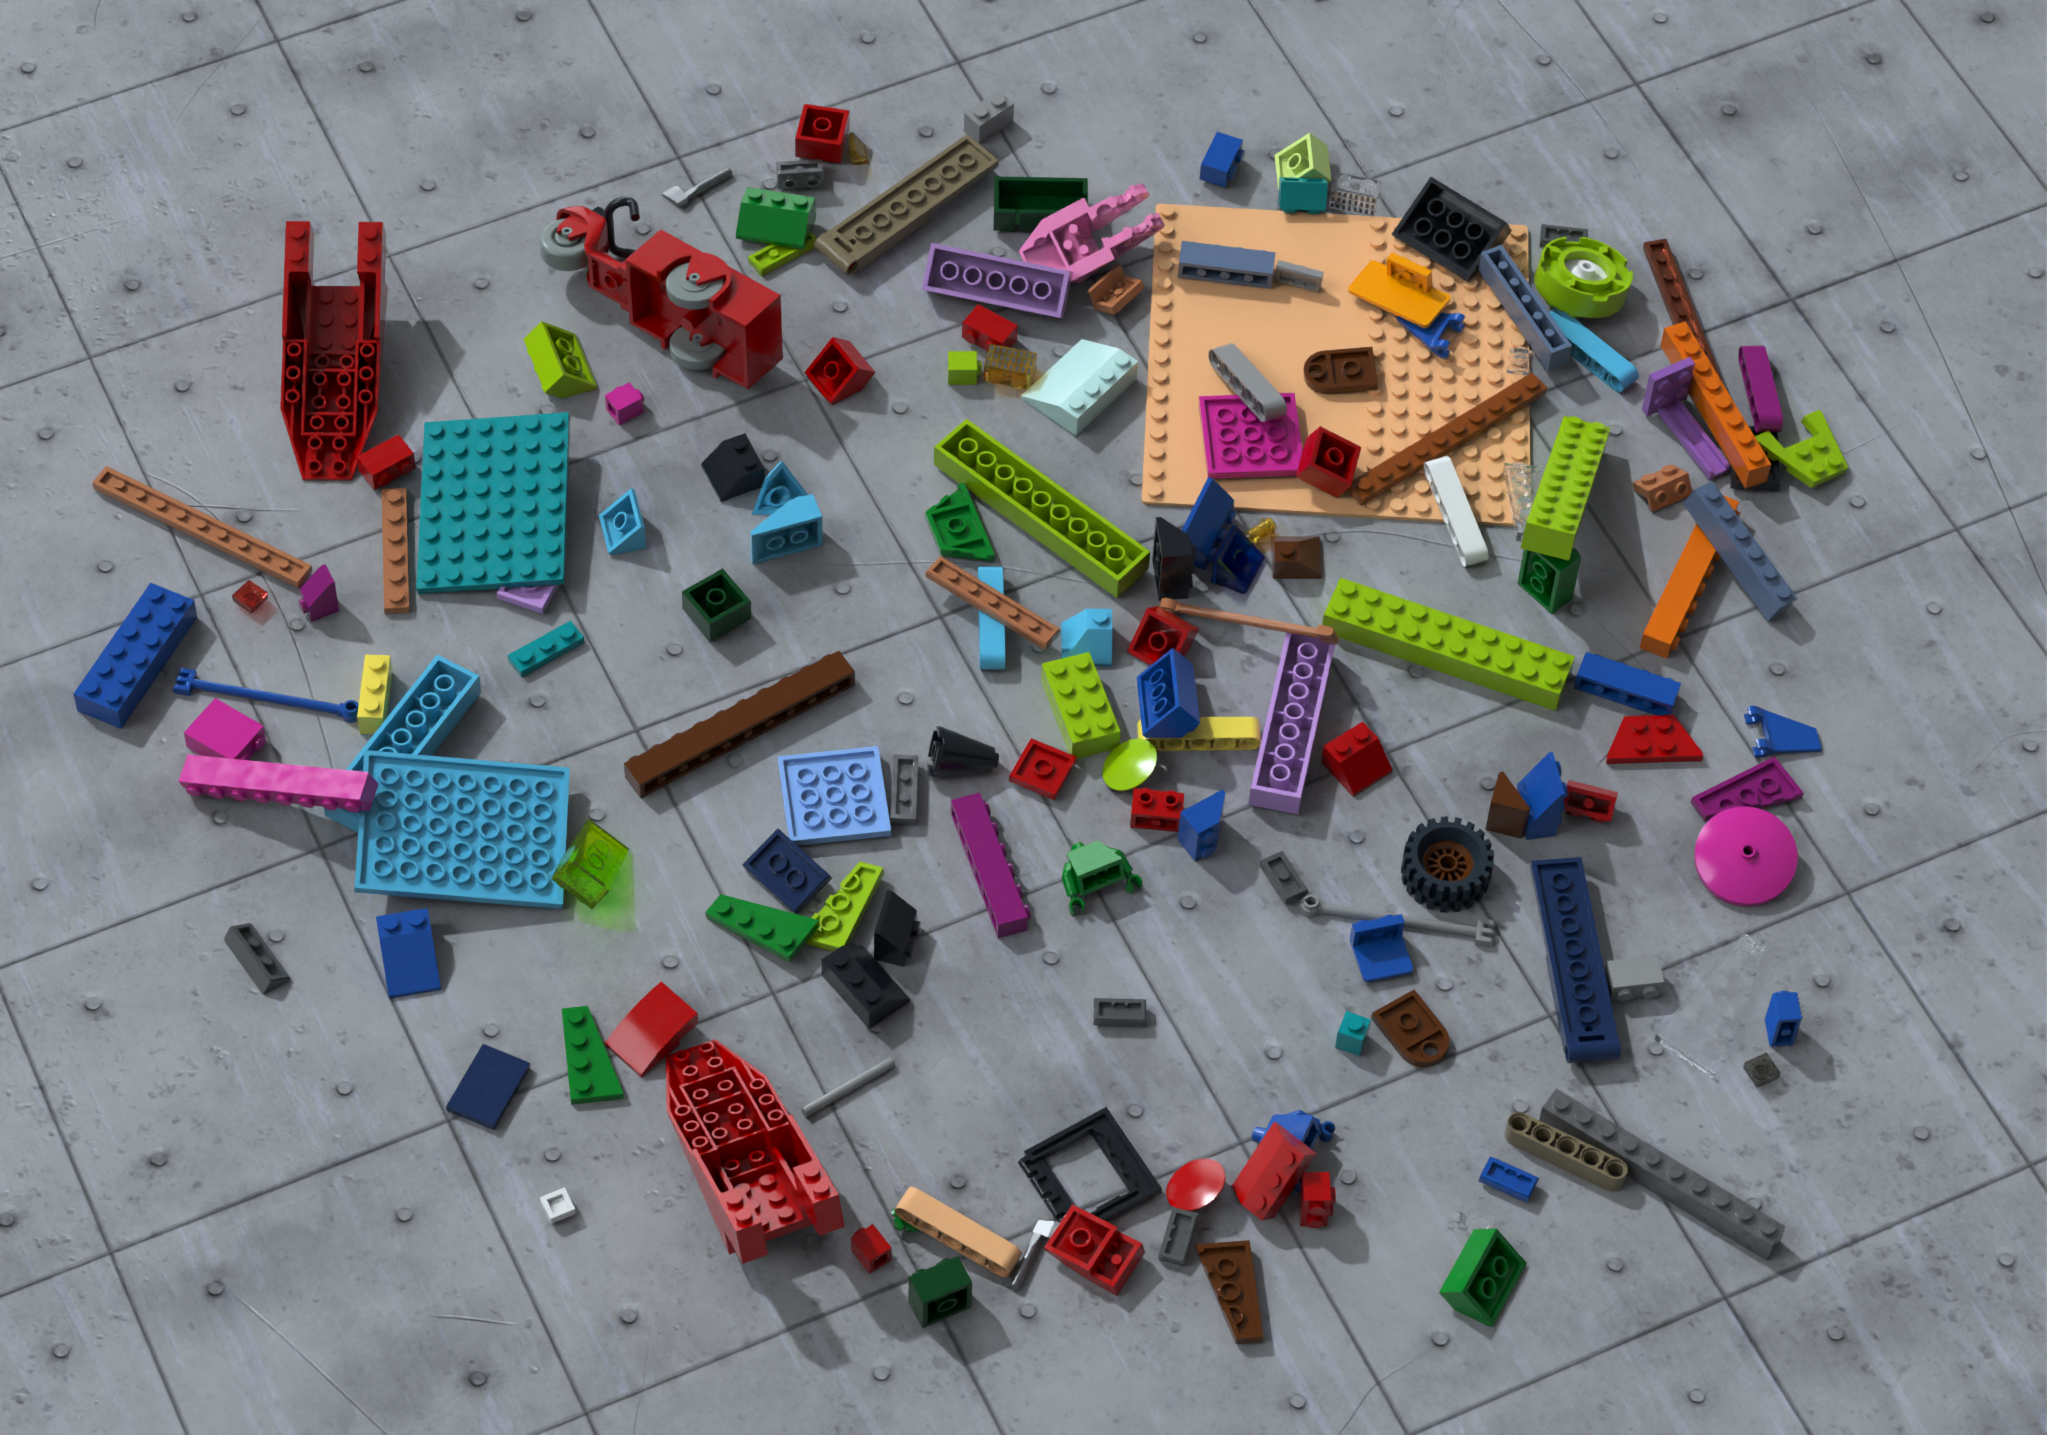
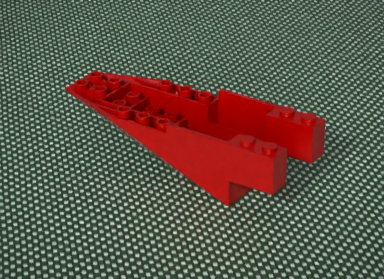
M286 221L280 410L302 480H352L358 465L357 456L363 452L379 407L388 294L385 282L386 231L383 222L358 223L357 274L360 286H315L313 282L314 231L311 222Z
M716 1039L666 1056L667 1114L729 1255L736 1252L743 1264L768 1255L766 1241L813 1225L818 1235L821 1236L845 1227L837 1190L793 1115L788 1114L765 1074Z

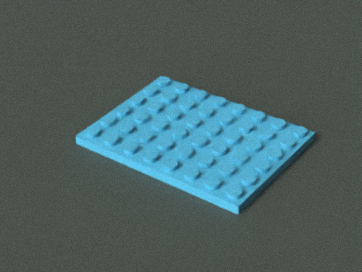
M364 751L363 772H369L377 781L378 787L370 811H360L355 893L562 909L569 767Z

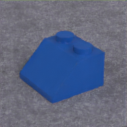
M1223 789L1180 812L1178 841L1194 861L1202 857L1207 858L1216 850L1226 792Z

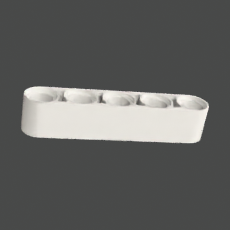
M1444 456L1424 462L1425 475L1462 565L1467 567L1487 561L1489 555L1486 544L1450 457Z

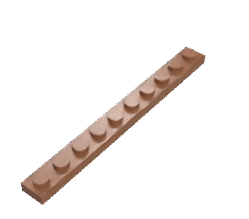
M108 466L92 482L93 489L297 588L302 585L312 572L310 564Z

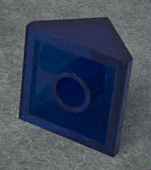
M1232 525L1213 560L1211 582L1245 594L1265 556L1237 525Z

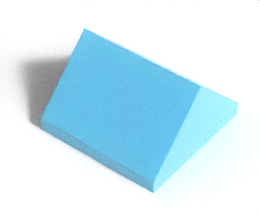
M631 488L599 514L605 543L610 555L646 549L645 527L636 492Z

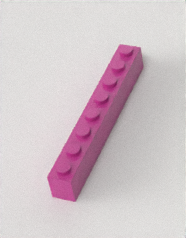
M187 754L178 781L188 794L197 797L203 794L217 799L232 797L238 801H245L246 799H252L260 803L272 801L285 806H290L291 804H300L307 808L321 806L328 810L340 808L354 813L370 811L378 787L377 781L369 772Z

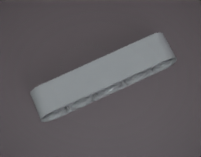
M1231 343L1209 350V362L1213 369L1260 421L1265 422L1286 415L1287 406L1284 398L1235 344Z

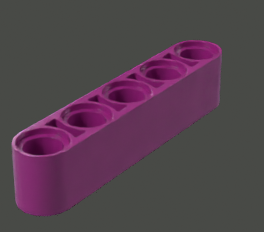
M1764 345L1740 346L1738 352L1739 366L1755 431L1757 433L1767 431L1781 432L1783 416L1766 348Z

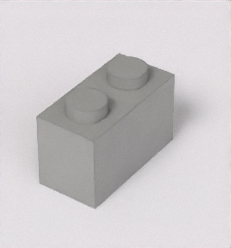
M998 90L964 113V132L981 144L1013 122L1014 103Z
M1658 956L1612 960L1606 963L1605 975L1611 1001H1628L1633 998L1642 997L1651 999L1661 995L1664 978Z

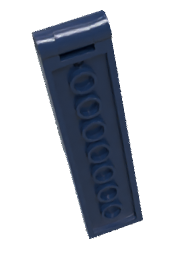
M1582 857L1531 861L1530 870L1547 952L1546 964L1566 1062L1581 1063L1619 1060L1621 1057V1047L1617 1035Z

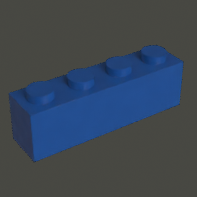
M1586 652L1577 673L1574 689L1653 715H1671L1678 698L1681 683L1668 677L1650 673L1647 670L1628 666L1623 662H1616L1601 655Z

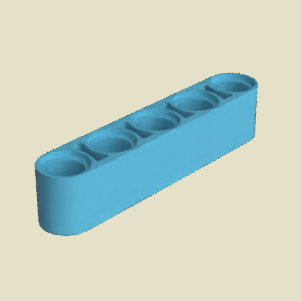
M1556 307L1549 311L1572 345L1570 356L1611 389L1620 393L1639 378L1638 370L1632 363L1574 317L1569 316L1566 312Z
M978 567V579L1004 594L1003 567ZM978 609L980 670H1005V626Z

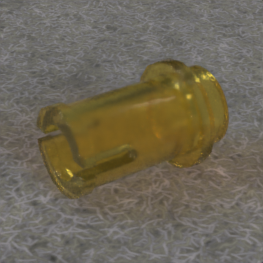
M1262 518L1259 524L1244 534L1247 541L1251 545H1255L1267 535H1273L1277 526L1272 518Z

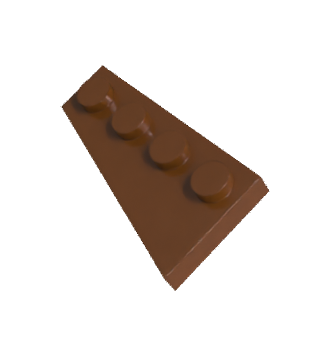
M1250 1240L1196 1244V1252L1235 1344L1263 1342V1330Z

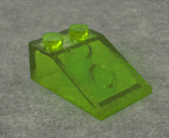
M588 818L557 865L551 879L558 886L575 896L581 903L593 909L610 891L629 848Z

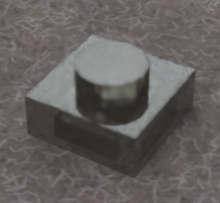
M1767 1052L1744 1062L1743 1069L1756 1088L1778 1079L1781 1073Z

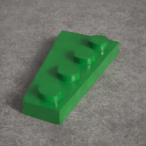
M722 894L718 896L705 912L707 919L789 963L820 926L817 919Z
M588 1006L562 1008L571 1105L624 1099V1093Z

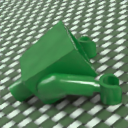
M1100 841L1087 845L1077 842L1067 854L1068 862L1063 867L1062 882L1067 897L1071 899L1069 913L1074 916L1073 906L1075 905L1080 906L1082 913H1084V901L1078 898L1077 894L1084 896L1121 881L1125 877L1127 879L1125 889L1128 893L1132 894L1134 891L1131 883L1136 884L1139 890L1141 888L1142 878L1139 875L1132 874L1133 868L1121 850L1107 847Z

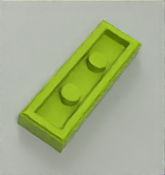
M810 232L804 249L771 244L748 256V263L762 277L814 249L817 237Z

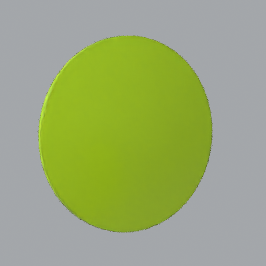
M1131 739L1121 743L1110 752L1104 762L1102 775L1105 783L1117 791H1127L1138 787L1153 773L1157 764V751L1153 744L1144 739Z

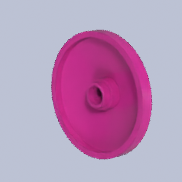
M1734 807L1716 814L1704 825L1695 844L1694 863L1701 882L1715 897L1736 906H1759L1776 899L1787 889L1797 868L1798 853L1791 832L1780 819L1759 808ZM1743 851L1751 853V855H1746Z

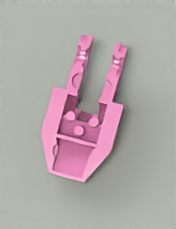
M1144 184L1129 186L1130 189L1123 195L1110 196L1091 207L1085 198H1082L1042 219L1023 244L1019 253L1024 262L1073 272L1071 283H1083L1102 266L1114 261L1165 227V224L1159 213L1150 214L1138 226L1132 228L1127 226L1123 228L1122 232L1110 238H1102L1103 246L1099 250L1091 233L1096 230H1102L1104 226L1149 197Z

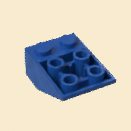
M1549 752L1517 784L1516 790L1530 807L1525 832L1526 840L1556 836L1558 826L1561 825V812L1565 809L1564 798L1568 796L1566 783L1561 781V765L1559 761H1555L1553 752Z

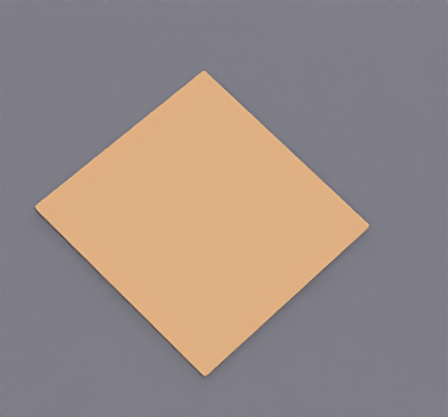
M1176 204L1156 205V213L1160 214L1165 227L1154 234L1142 503L1145 505L1193 508L1208 478L1198 403L1199 396L1237 395L1211 366L1208 356L1210 349L1231 343L1235 344L1279 393H1295L1302 452L1306 438L1320 426L1360 446L1361 451L1353 480L1529 374V343L1478 271L1467 282L1392 236L1391 234L1402 218L1327 213L1309 214L1306 212L1285 213L1277 210ZM1508 224L1512 231L1502 246L1529 283L1528 227L1525 225ZM1182 241L1276 252L1271 289L1178 278ZM1391 253H1395L1432 271V287L1450 295V302L1442 312L1465 315V319L1462 322L1465 324V327L1461 333L1452 330L1448 326L1441 338L1450 342L1448 347L1450 353L1446 359H1442L1430 351L1429 348L1397 321V315L1348 292L1349 285L1370 261L1375 260L1387 266V257ZM1278 260L1324 272L1320 293L1275 282ZM1373 347L1378 390L1323 394L1312 390L1304 380V364L1314 353L1325 350ZM1314 370L1311 371L1310 374L1318 376L1321 374V372ZM1530 404L1444 455L1449 456L1478 525L1525 527L1530 513ZM1424 468L1362 506L1347 490L1336 498L1296 478V476L1214 479L1235 500L1234 510L1445 523L1425 475Z

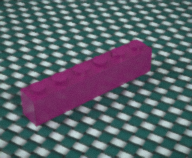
M980 793L951 800L950 814L997 938L1027 931L1028 920L1031 919L1030 910L1027 904L1023 905L1022 903L1023 894L1019 883L1015 884L1013 866L1011 863H1007L1005 859L1007 857L1005 845L1003 842L999 843L998 828L995 821L991 822L990 820L991 811L988 802H983Z

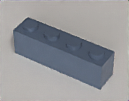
M1182 241L1177 277L1271 289L1276 252Z

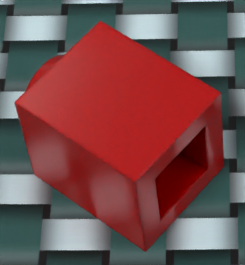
M873 1224L866 1229L861 1228L857 1230L851 1237V1251L869 1274L892 1260V1247Z

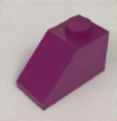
M326 564L321 565L300 588L301 599L298 600L302 613H307L311 622L339 612L335 581Z

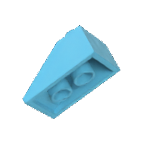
M813 494L798 496L795 499L789 500L750 532L751 562L753 565L823 545L822 514Z

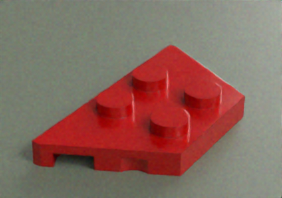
M1674 715L1624 716L1607 754L1606 764L1702 761L1703 752Z

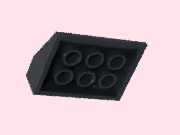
M1430 177L1391 235L1469 282L1478 272L1481 252L1503 245L1512 230L1504 220L1433 177Z

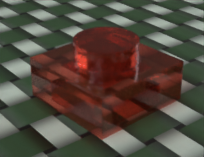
M248 580L232 595L233 602L252 614L268 599V593Z

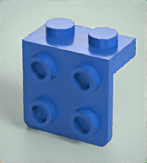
M1402 914L1394 916L1385 915L1379 919L1360 920L1352 924L1349 941L1364 982L1369 983L1412 973L1413 966L1402 937L1405 924Z

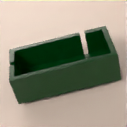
M994 176L993 231H1014L1015 227H1019V231H1034L1042 219L1082 198H1085L1088 203V178Z

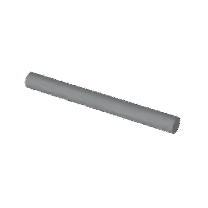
M891 1057L885 1059L801 1108L805 1117L812 1115L895 1066Z

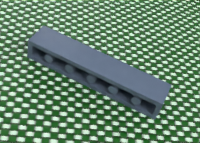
M1499 245L1481 252L1478 271L1547 371L1568 364L1572 348L1571 343L1505 248Z
M1710 481L1695 489L1683 505L1767 621L1786 612L1798 598L1713 481Z

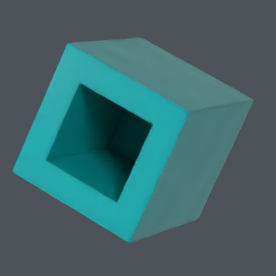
M1346 1011L1337 1032L1335 1048L1360 1056L1369 1035L1371 1019Z

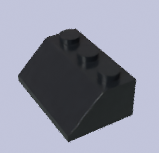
M1156 517L1152 565L1158 600L1161 601L1162 598L1173 600L1188 598L1189 588H1193L1192 574H1194L1193 559H1196L1195 545H1190L1187 533L1162 517Z
M841 946L821 959L823 978L868 1029L911 1002L906 993L864 946Z

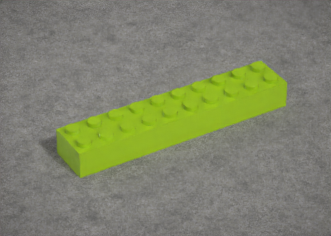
M1575 416L1563 417L1525 525L1521 549L1569 561L1605 453L1610 427H1606L1599 422L1590 423L1582 421Z
M967 418L934 446V465L958 483H965L969 491L1114 597L1118 598L1149 569L1150 551Z
M1341 577L1323 615L1322 625L1332 627L1341 639L1554 711L1557 710L1571 676L1575 659L1573 655Z

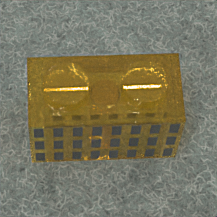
M990 344L984 364L983 381L1028 390L1032 385L1036 371L1037 353Z

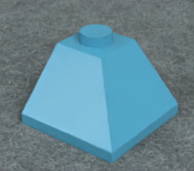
M1085 609L1062 622V658L1090 652L1095 667H1112V609Z

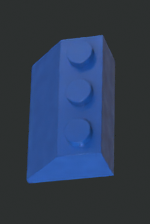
M1210 477L1207 478L1182 528V531L1189 535L1190 545H1195L1196 559H1193L1194 566L1206 570L1209 562H1214L1218 552L1217 546L1219 543L1222 544L1227 535L1226 528L1228 524H1233L1237 511L1234 510L1235 500Z

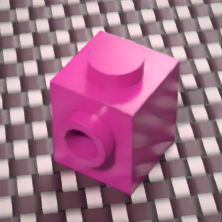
M630 382L616 387L605 395L606 410L618 425L643 413V394L639 389H635Z

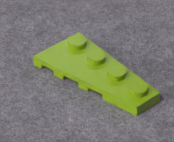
M859 861L841 882L840 889L834 895L829 896L825 901L826 905L818 914L815 913L811 917L819 920L820 926L807 941V945L829 951H835L841 946H849L885 874L883 867Z

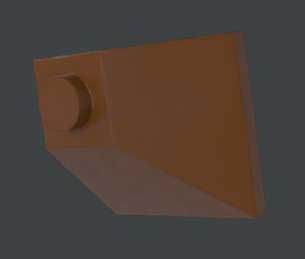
M1271 536L1273 579H1322L1320 536Z

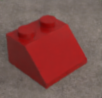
M832 337L804 373L826 400L834 405L861 391L876 372L850 341Z
M1158 606L1149 607L1145 611L1127 652L1149 665H1152L1172 648L1184 657L1190 650L1199 628Z
M1363 721L1323 746L1321 763L1352 796L1357 795L1392 772V767L1379 738Z

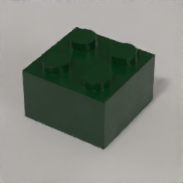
M723 568L682 591V609L710 642L751 619V601Z
M958 1256L952 1259L945 1258L931 1268L919 1269L909 1277L908 1303L922 1329L971 1308L972 1281Z

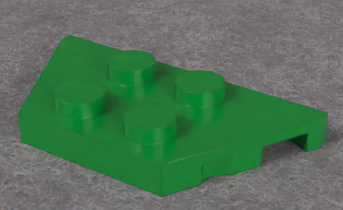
M965 483L959 484L953 494L944 496L937 505H933L925 512V519L941 555L985 561L995 560V553Z

